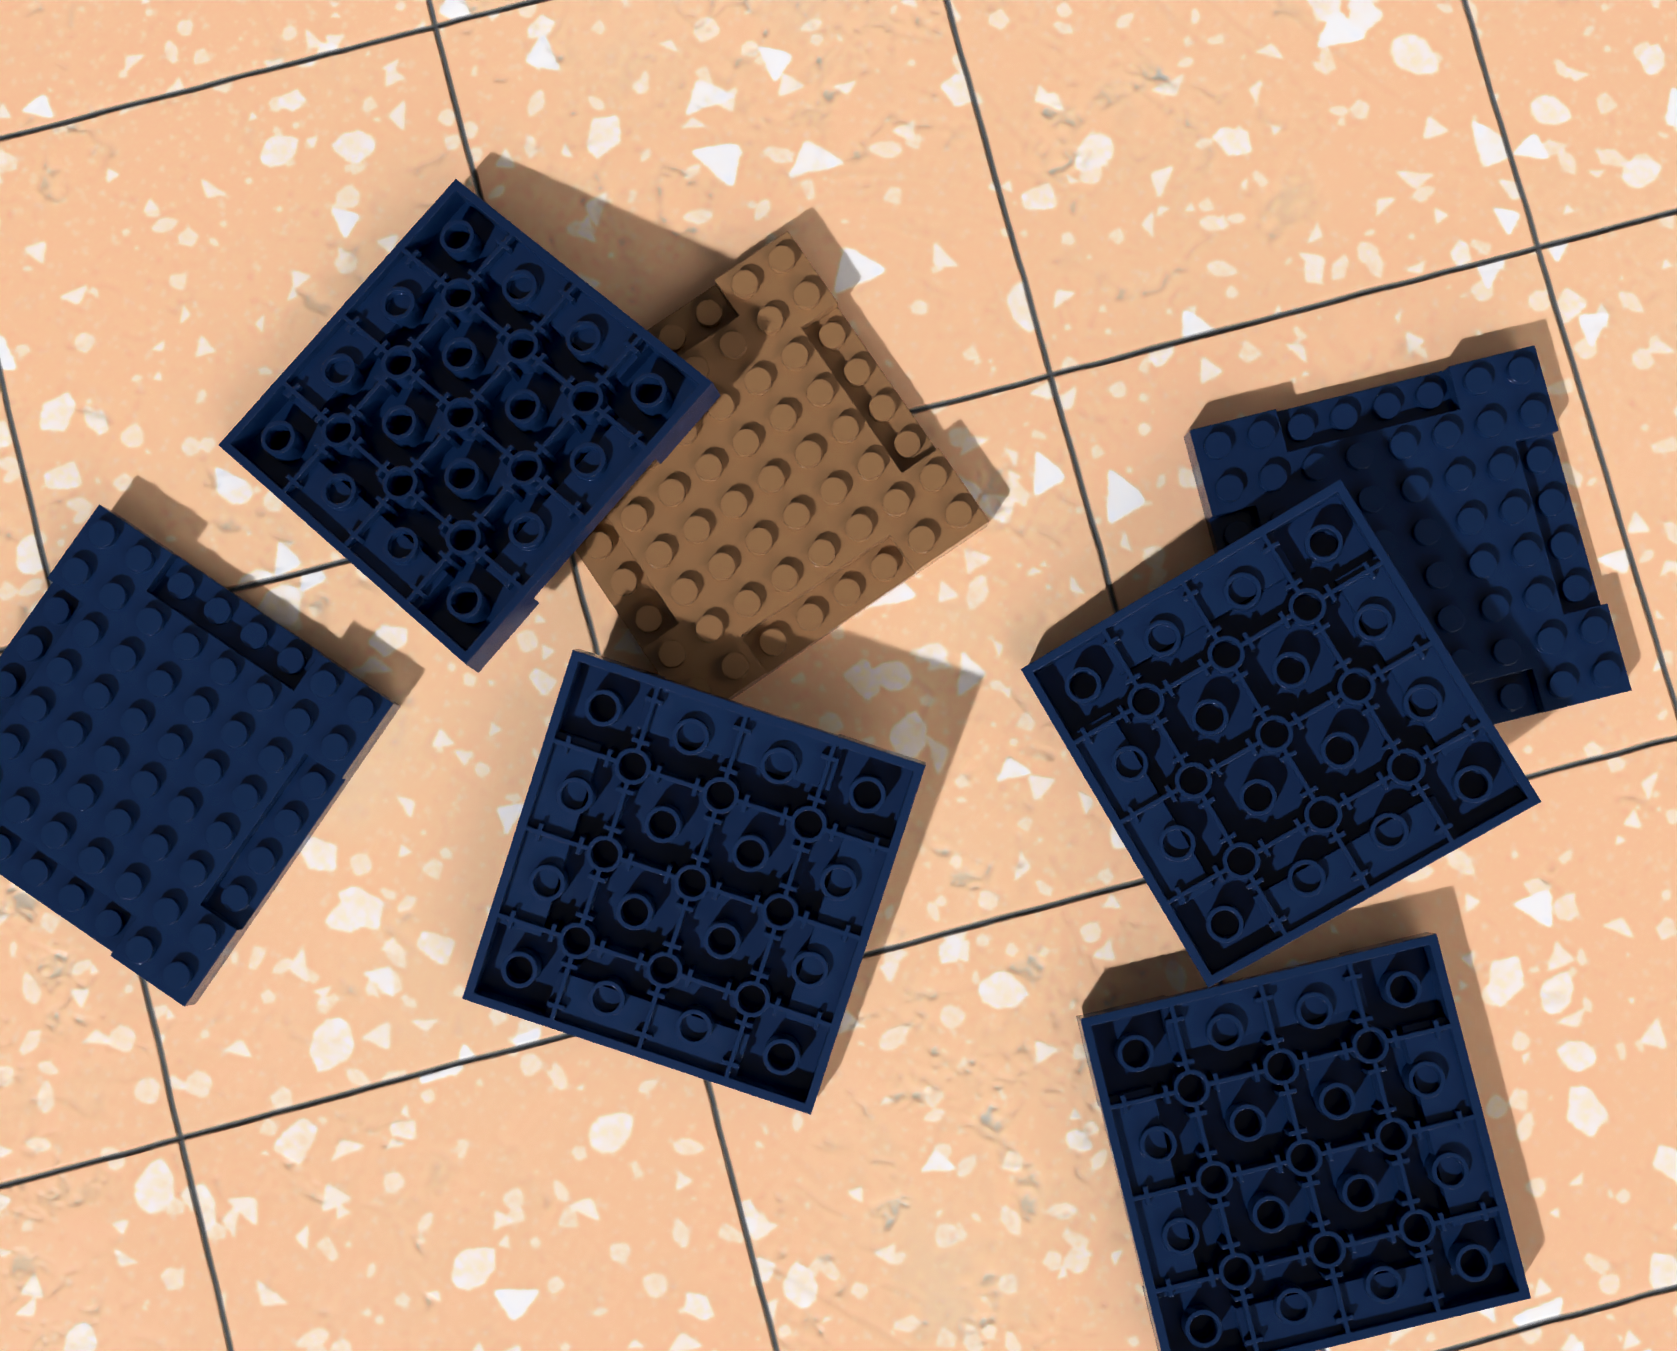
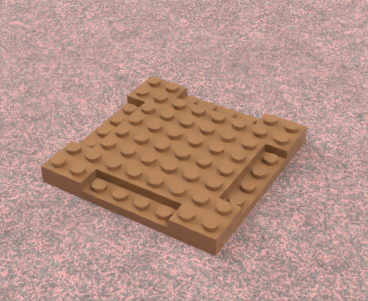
M788 231L716 278L714 286L647 330L713 382L721 396L662 464L656 460L652 462L575 550L659 675L730 700L976 535L989 524V519L939 448L936 449L839 310L838 302Z

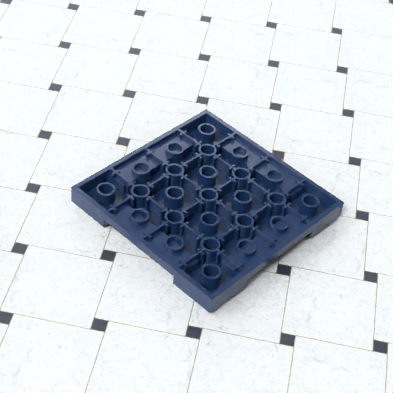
M455 179L220 442L219 446L462 662L479 673L537 607L539 602L534 597L652 462L656 460L662 464L721 395L713 382Z
M1535 345L1448 366L1443 371L1281 411L1274 409L1189 430L1184 436L1214 553L1219 552L1341 479L1493 724L1632 691L1608 604L1601 605L1559 459L1553 434L1559 430Z
M1341 479L1021 669L1208 988L1542 802Z
M99 504L47 577V579L52 581V584L0 656V875L112 951L111 957L186 1007L198 1002L401 705L111 509Z
M582 649L572 650L462 999L811 1115L926 762L666 679L665 676Z
M1424 932L1341 952L1337 956L1216 984L1209 988L1207 986L1170 996L1162 995L1076 1016L1097 1104L1101 1109L1158 1351H1317L1531 1299L1436 933Z

